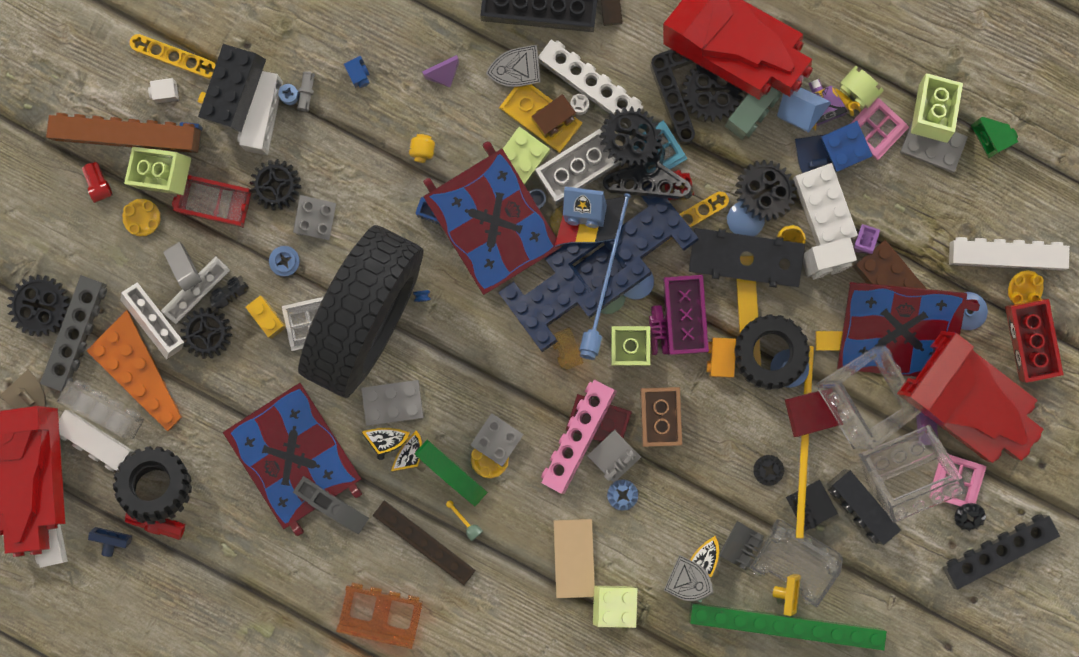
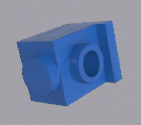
M361 56L344 63L355 88L358 86L362 88L370 83L367 78L370 74L366 65L361 66L364 63Z

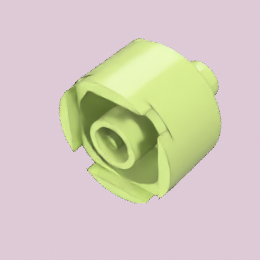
M855 66L839 83L841 86L840 91L848 97L854 98L860 104L861 110L864 108L868 109L884 90L882 87L878 90L876 87L878 83L865 71L861 70L858 72V67Z

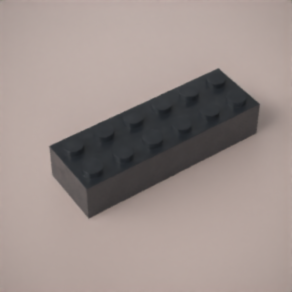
M482 0L480 17L483 22L594 32L597 0Z

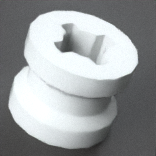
M583 94L574 95L571 99L570 105L576 111V115H584L589 109V100Z

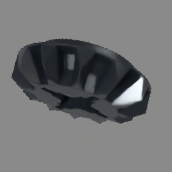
M765 455L755 462L753 473L759 483L772 486L783 478L784 466L778 457ZM773 464L772 470L776 475L768 474L765 477L766 470H764L762 465L769 467Z
M968 503L956 510L954 519L956 525L961 530L967 529L970 532L971 529L978 530L979 526L984 525L986 514L980 505ZM967 513L973 517V521L967 518Z

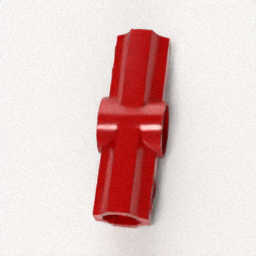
M127 513L125 515L126 523L144 528L145 531L156 535L162 534L181 540L185 531L186 524L166 518V522L161 524L158 521H155V524H148L146 521L144 523L138 522Z

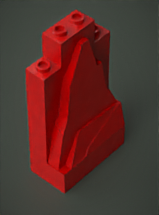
M682 0L663 23V44L759 100L764 94L767 95L771 87L790 97L794 91L798 92L805 77L808 78L813 70L811 67L812 58L800 52L804 45L802 42L803 33L744 0Z
M941 331L930 346L935 350L933 355L916 379L908 378L897 394L985 461L993 463L998 460L1002 450L1014 459L1022 461L1029 455L1033 444L1039 441L1044 430L1027 417V414L1034 410V404L1037 402V399L974 352V346L954 332Z
M32 406L0 411V535L4 536L5 554L13 553V557L25 556V552H30V555L42 554V550L50 549L48 529H58V525L66 524L58 408Z

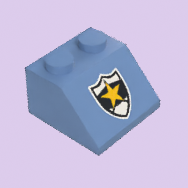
M565 187L563 206L565 222L570 225L585 224L590 228L603 227L607 208L603 191Z

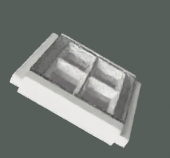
M323 297L282 306L291 351L303 349L307 333Z

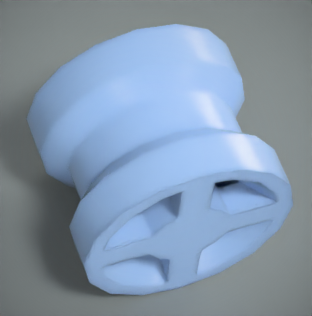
M285 84L280 87L278 95L284 104L294 105L298 102L299 93L293 85Z

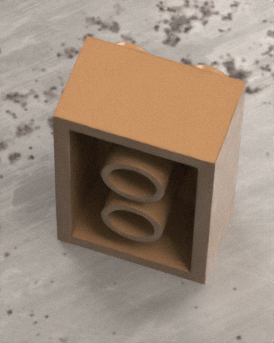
M680 387L641 388L642 447L682 445Z

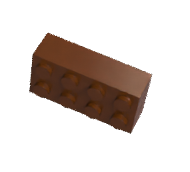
M886 240L874 248L873 254H867L852 266L866 284L927 289Z

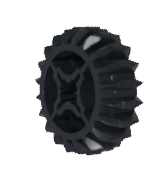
M279 159L275 160V165H273L271 160H268L269 166L261 163L263 169L260 170L256 167L255 170L258 172V175H251L256 180L249 182L250 185L255 186L250 189L251 193H256L253 199H259L258 204L260 206L264 204L265 209H268L271 205L272 211L276 210L277 205L279 210H283V204L289 208V200L293 203L296 202L293 195L300 196V193L295 190L302 188L301 185L296 184L301 181L300 177H295L298 175V171H292L294 168L292 165L287 167L286 161H283L280 165ZM275 171L285 172L290 179H279ZM269 173V180L261 185L263 178ZM275 180L280 184L276 190L271 187ZM290 185L288 193L282 197V190ZM262 191H272L276 200L265 198Z
M207 307L206 313L204 308L199 309L200 314L195 310L192 311L194 317L192 318L190 315H187L186 318L189 320V323L183 322L182 324L187 327L180 330V332L186 333V336L181 337L182 340H187L183 346H191L188 352L193 353L195 351L194 356L199 357L201 354L202 359H206L207 354L213 359L214 352L217 356H220L221 352L219 349L221 348L223 351H226L227 348L224 344H231L230 341L226 340L227 337H233V334L227 333V331L233 329L232 326H226L230 320H223L225 317L224 313L218 316L219 310L217 309L212 313V308ZM207 318L215 319L220 327L211 328ZM201 320L199 330L193 332L195 324ZM206 328H207V330H209V331H213V332H211V333L208 334V338H207V339H206V336H202V335H201V334H203V333L206 332ZM221 333L218 343L212 346L214 337ZM202 338L207 349L198 347L193 339Z

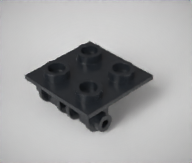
M241 275L239 277H232L227 281L226 286L223 288L218 287L211 292L210 302L212 308L216 307L217 310L219 308L223 309L230 304L229 301L233 302L230 295L237 299L238 297L235 292L239 297L247 292L249 286L246 282H243Z
M820 480L806 486L804 531L813 529L818 524L838 514ZM798 491L786 497L796 518Z

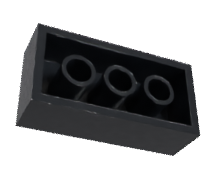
M223 44L198 117L207 122L242 132L266 59L254 52Z
M844 469L827 483L829 487L828 492L834 499L837 498L842 502L840 506L847 514L850 513L855 517L853 519L854 523L859 528L866 530L867 533L865 535L872 543L885 545L901 531L851 470Z

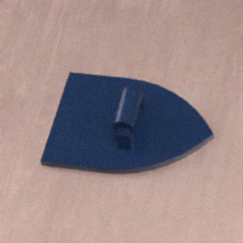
M824 135L795 139L798 163L802 173L831 163L821 140V136Z

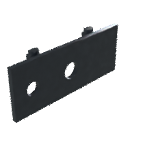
M694 228V233L699 240L692 245L688 272L712 275V279L718 280L721 276L769 283V287L777 288V285L799 288L805 249L804 243L783 241L784 238L780 237L769 239L728 233L725 229L714 231ZM743 252H750L753 255V263L751 265L745 266L740 262V255ZM781 259H787L790 262V267L787 270L780 268L779 262Z

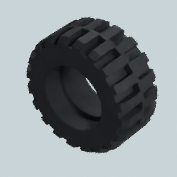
M770 314L755 318L752 322L750 321L742 329L736 340L734 353L735 364L738 366L739 373L745 377L747 382H751L755 387L765 388V390L781 389L792 384L805 371L806 365L809 362L810 346L807 344V336L802 332L803 329L799 325H795L794 321L790 318L785 319L781 315L773 316ZM773 334L780 336L789 346V360L784 367L778 370H766L759 366L754 358L753 350L755 343L765 335Z
M149 446L145 447V451L135 450L133 456L127 455L125 457L126 462L124 464L120 462L118 466L120 471L119 473L115 472L114 479L116 482L113 483V490L116 492L114 494L115 498L123 510L138 522L144 523L146 521L148 524H155V521H158L160 524L164 523L168 517L170 519L175 518L177 511L182 512L184 509L183 503H188L190 499L188 493L192 492V486L190 485L191 477L181 459L177 455L175 456L172 451L168 449L164 451L162 447L158 446L155 450ZM155 470L164 471L169 475V487L161 497L151 501L141 500L137 497L136 486L143 475Z

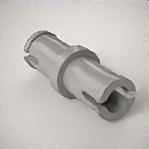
M303 72L301 88L298 90L300 96L297 110L309 111L311 96L314 93L312 90L314 73Z

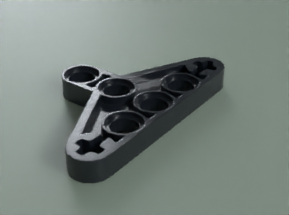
M662 144L660 152L656 156L653 155L652 161L647 160L645 166L640 162L638 168L632 165L631 168L627 167L608 174L603 179V186L610 193H629L630 195L687 200L693 195L691 184L663 165L665 148ZM650 165H656V170L654 172H647V169ZM613 180H614L616 183H618V184H612V186L609 185V183H612ZM634 181V186L631 189L625 188L627 182ZM648 182H651L652 188L648 191H644V185ZM670 184L668 192H661L663 185ZM675 186L677 189H684L685 186L688 190H685L682 194L680 190L675 189Z

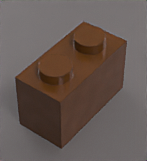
M562 94L532 116V121L545 138L547 136L553 137L560 131L558 128L564 124L568 126L575 120L576 111Z

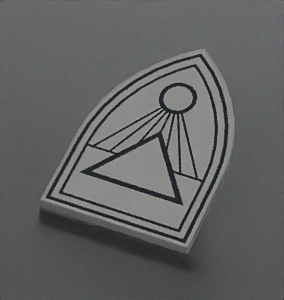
M537 45L516 48L503 53L490 65L486 74L495 82L509 87L541 83Z
M679 555L664 591L685 601H699L713 594V587L708 573L701 565Z

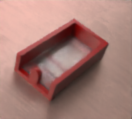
M188 175L184 195L177 194V197L174 196L172 207L174 208L173 211L179 214L244 228L252 193L249 188Z

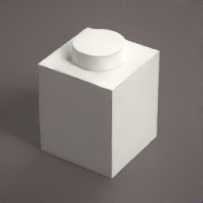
M173 78L150 81L151 87H148L150 99L152 98L155 103L179 100L177 82Z

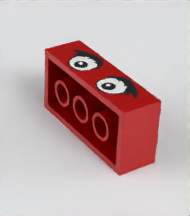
M1039 299L1005 306L1019 381L1028 383L1064 375L1049 299Z

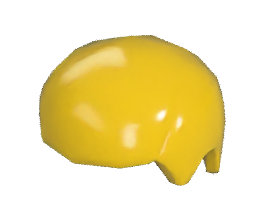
M795 225L783 227L777 237L784 238L783 241L805 244L806 240L803 230Z

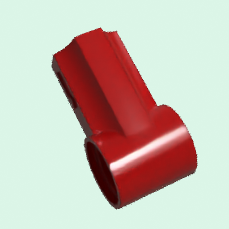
M98 162L89 163L82 167L89 186L88 192L94 203L113 196L112 190L104 179Z

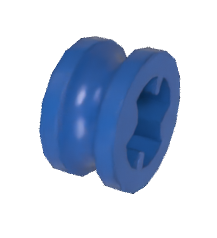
M430 290L413 292V295L416 297L414 302L430 301L431 298L428 296Z

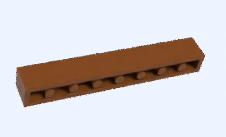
M56 113V115H49L46 138L60 142L198 153L201 130L195 128V125L190 123L176 126L177 123L165 122L164 125L158 124L157 121L153 120L140 123L138 119L122 121L121 118L110 117V120H104V117L101 116L86 118L85 115L74 114V117H68V114Z

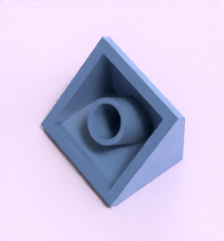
M800 87L798 92L794 91L790 97L783 93L777 117L809 133L831 102Z

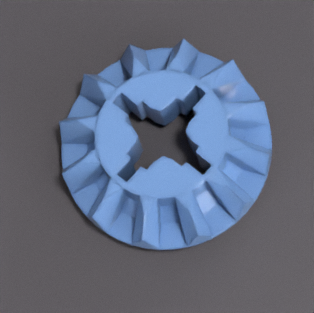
M280 246L270 254L269 265L275 274L285 277L292 275L298 270L300 260L298 253L293 248ZM281 254H282V256H284L285 258H291V259L287 262L289 268H287V267H286L285 265H283V264H282V265H278V264H280V262L282 261V259H281V258H282V257H281Z
M628 480L615 481L608 489V501L617 510H628L636 504L638 490ZM616 489L622 492L629 489L626 494L629 501L621 499L617 502L620 495Z

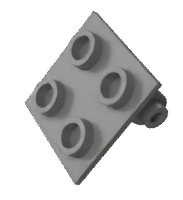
M300 195L293 233L330 240L336 203Z
M491 413L471 443V446L503 466L524 434Z
M615 430L587 455L605 474L604 477L613 483L641 458Z

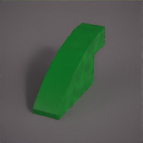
M426 440L414 453L424 464L473 506H476L488 493L457 463L429 440Z

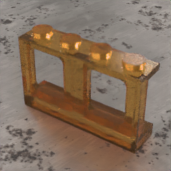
M355 582L346 586V594L336 632L405 648H413L423 601L419 600L420 597L408 595V598L400 596L401 593L396 591H389L388 594L382 592L381 588L372 586L370 589L363 588V584ZM355 592L376 597L374 612L370 621L350 616ZM392 601L414 605L408 629L388 625L387 621Z

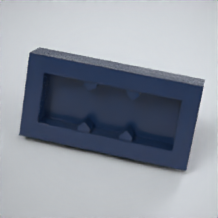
M94 527L89 532L88 540L103 543L101 555L112 557L114 547L126 549L131 543L132 535Z

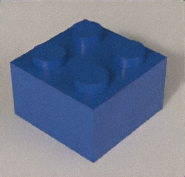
M858 121L821 136L835 172H839L873 156Z

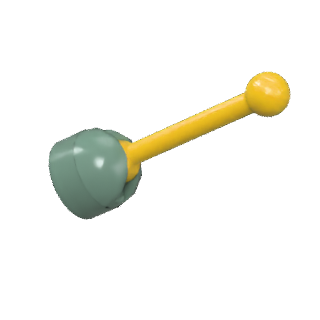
M447 501L446 506L451 508L466 525L467 537L471 541L475 540L483 530L477 525H470L454 507L453 501Z

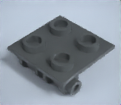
M737 521L719 556L746 570L753 561V558L749 556L755 557L751 552L753 550L758 552L754 547L759 548L761 546L764 536Z

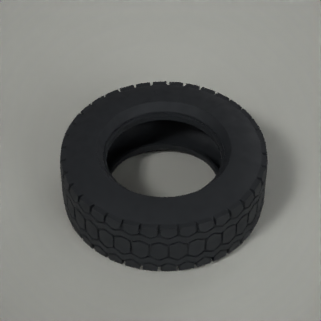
M373 225L368 229L342 263L319 305L307 333L299 360L298 373L301 376L344 398H348L357 389L374 367L402 316L418 278L424 253L423 248L384 227Z

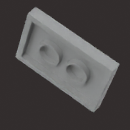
M911 121L900 153L954 173L968 136L955 132L948 143L912 134Z
M419 380L361 388L366 426L424 418Z

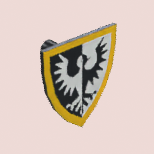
M376 428L362 431V434L376 452L377 459L383 460L386 453L395 451L408 440L410 432L394 428Z

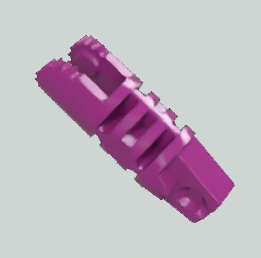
M661 305L652 306L651 316H649L651 354L657 355L658 353L657 340H661L662 353L664 355L669 354L666 315H663Z

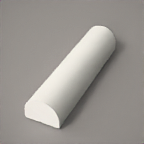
M215 256L198 273L202 282L186 292L182 289L161 310L162 313L177 324L230 269Z

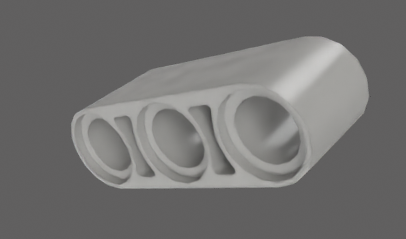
M181 242L163 251L177 282L185 292L202 282L187 250Z

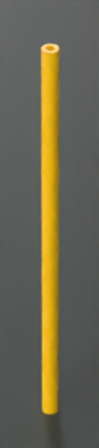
M810 346L808 356L809 373L804 381V394L812 392L813 346ZM809 434L801 436L796 538L804 539Z

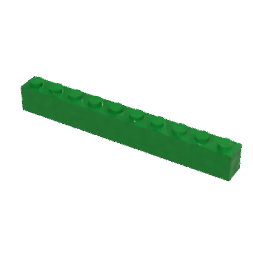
M691 602L688 621L690 624L883 651L885 650L887 633L886 630L881 628Z

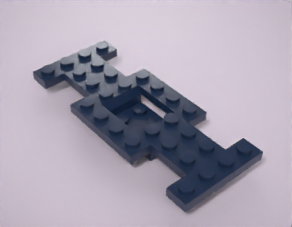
M652 183L643 188V190H650L652 188ZM640 196L648 207L622 225L602 309L652 274L642 258L667 240L673 238L683 251L699 240L667 198ZM614 240L599 243L565 244L545 258L555 273L525 295L514 281L498 292L541 352H544L558 342L547 326L578 305L589 319L597 313ZM604 243V246H602L601 248H599L597 251H595L594 253H592L590 256H588L587 258H585L583 261H581L580 263H578L576 266H573V265H572V264H574L576 261H578L579 259H581L583 256H585L586 254H588L590 251H592L593 249H595L597 246H599L600 244Z

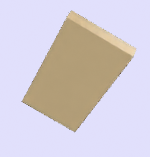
M592 519L553 520L556 598L594 597Z

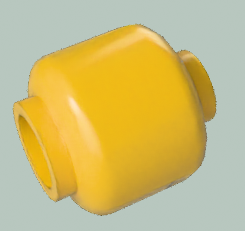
M417 134L416 137L411 139L409 155L415 158V162L426 163V160L433 158L435 142L431 139V136Z

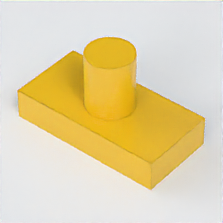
M792 574L787 577L786 588L775 586L773 589L774 598L785 599L783 615L792 616L797 613L801 575Z

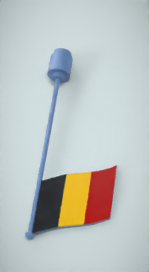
M625 193L623 197L606 199L607 208L603 227L590 228L585 224L570 225L565 222L564 216H562L555 247L569 243H599L614 240L593 329L583 333L579 348L580 356L585 359L595 360L599 353L602 336L599 335L596 329L628 200L631 198L629 193Z

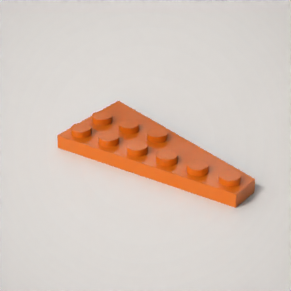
M126 310L87 349V352L167 431H170L182 416L146 344L143 342L130 312Z

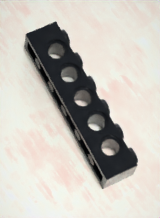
M1042 513L1035 515L1031 518V522L1027 524L1023 522L1016 525L1014 531L1010 533L1005 531L997 536L998 539L992 542L988 540L980 544L981 548L975 551L970 549L964 552V557L958 560L953 558L947 561V565L942 568L953 589L958 590L1060 537L1049 515H1042ZM1034 527L1038 530V535L1035 538L1031 536V530ZM1019 536L1021 543L1016 547L1013 541L1015 537ZM999 545H1002L1004 552L999 556L996 549ZM982 554H985L987 557V561L984 564L979 562V557ZM965 563H968L970 566V570L967 573L962 571V566Z

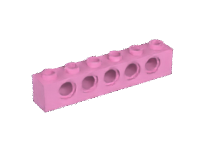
M594 380L593 383L589 382L585 390L587 394L584 400L581 399L576 408L578 412L575 417H571L567 425L570 428L566 434L564 433L559 440L561 445L558 451L555 450L550 458L552 463L549 469L545 468L541 476L543 479L542 484L561 494H565L617 393L616 390L597 380ZM598 396L600 403L598 406L593 407L591 399ZM588 413L591 416V421L588 424H584L582 417ZM579 430L582 433V438L576 442L573 434ZM567 448L573 450V456L569 459L564 454ZM558 465L564 467V473L561 476L556 473Z

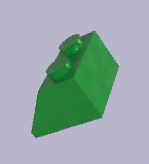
M981 117L971 125L988 159L1018 143L1017 132L1009 124Z

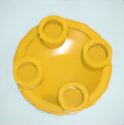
M136 199L123 209V224L131 234L136 236L150 235L160 224V211L150 200Z
M1029 270L1016 274L1008 286V296L1011 302L1019 304L1041 299L1044 290L1043 277Z
M475 448L471 453L472 468L483 478L498 477L504 473L508 466L509 457L504 465L501 466Z

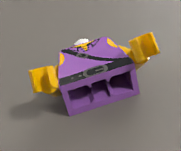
M819 79L809 83L812 93L831 102L813 126L814 131H816V126L844 116L848 112L847 109L851 116H854V109L861 112L860 104L856 101L853 102L839 89H834L833 86L823 89Z

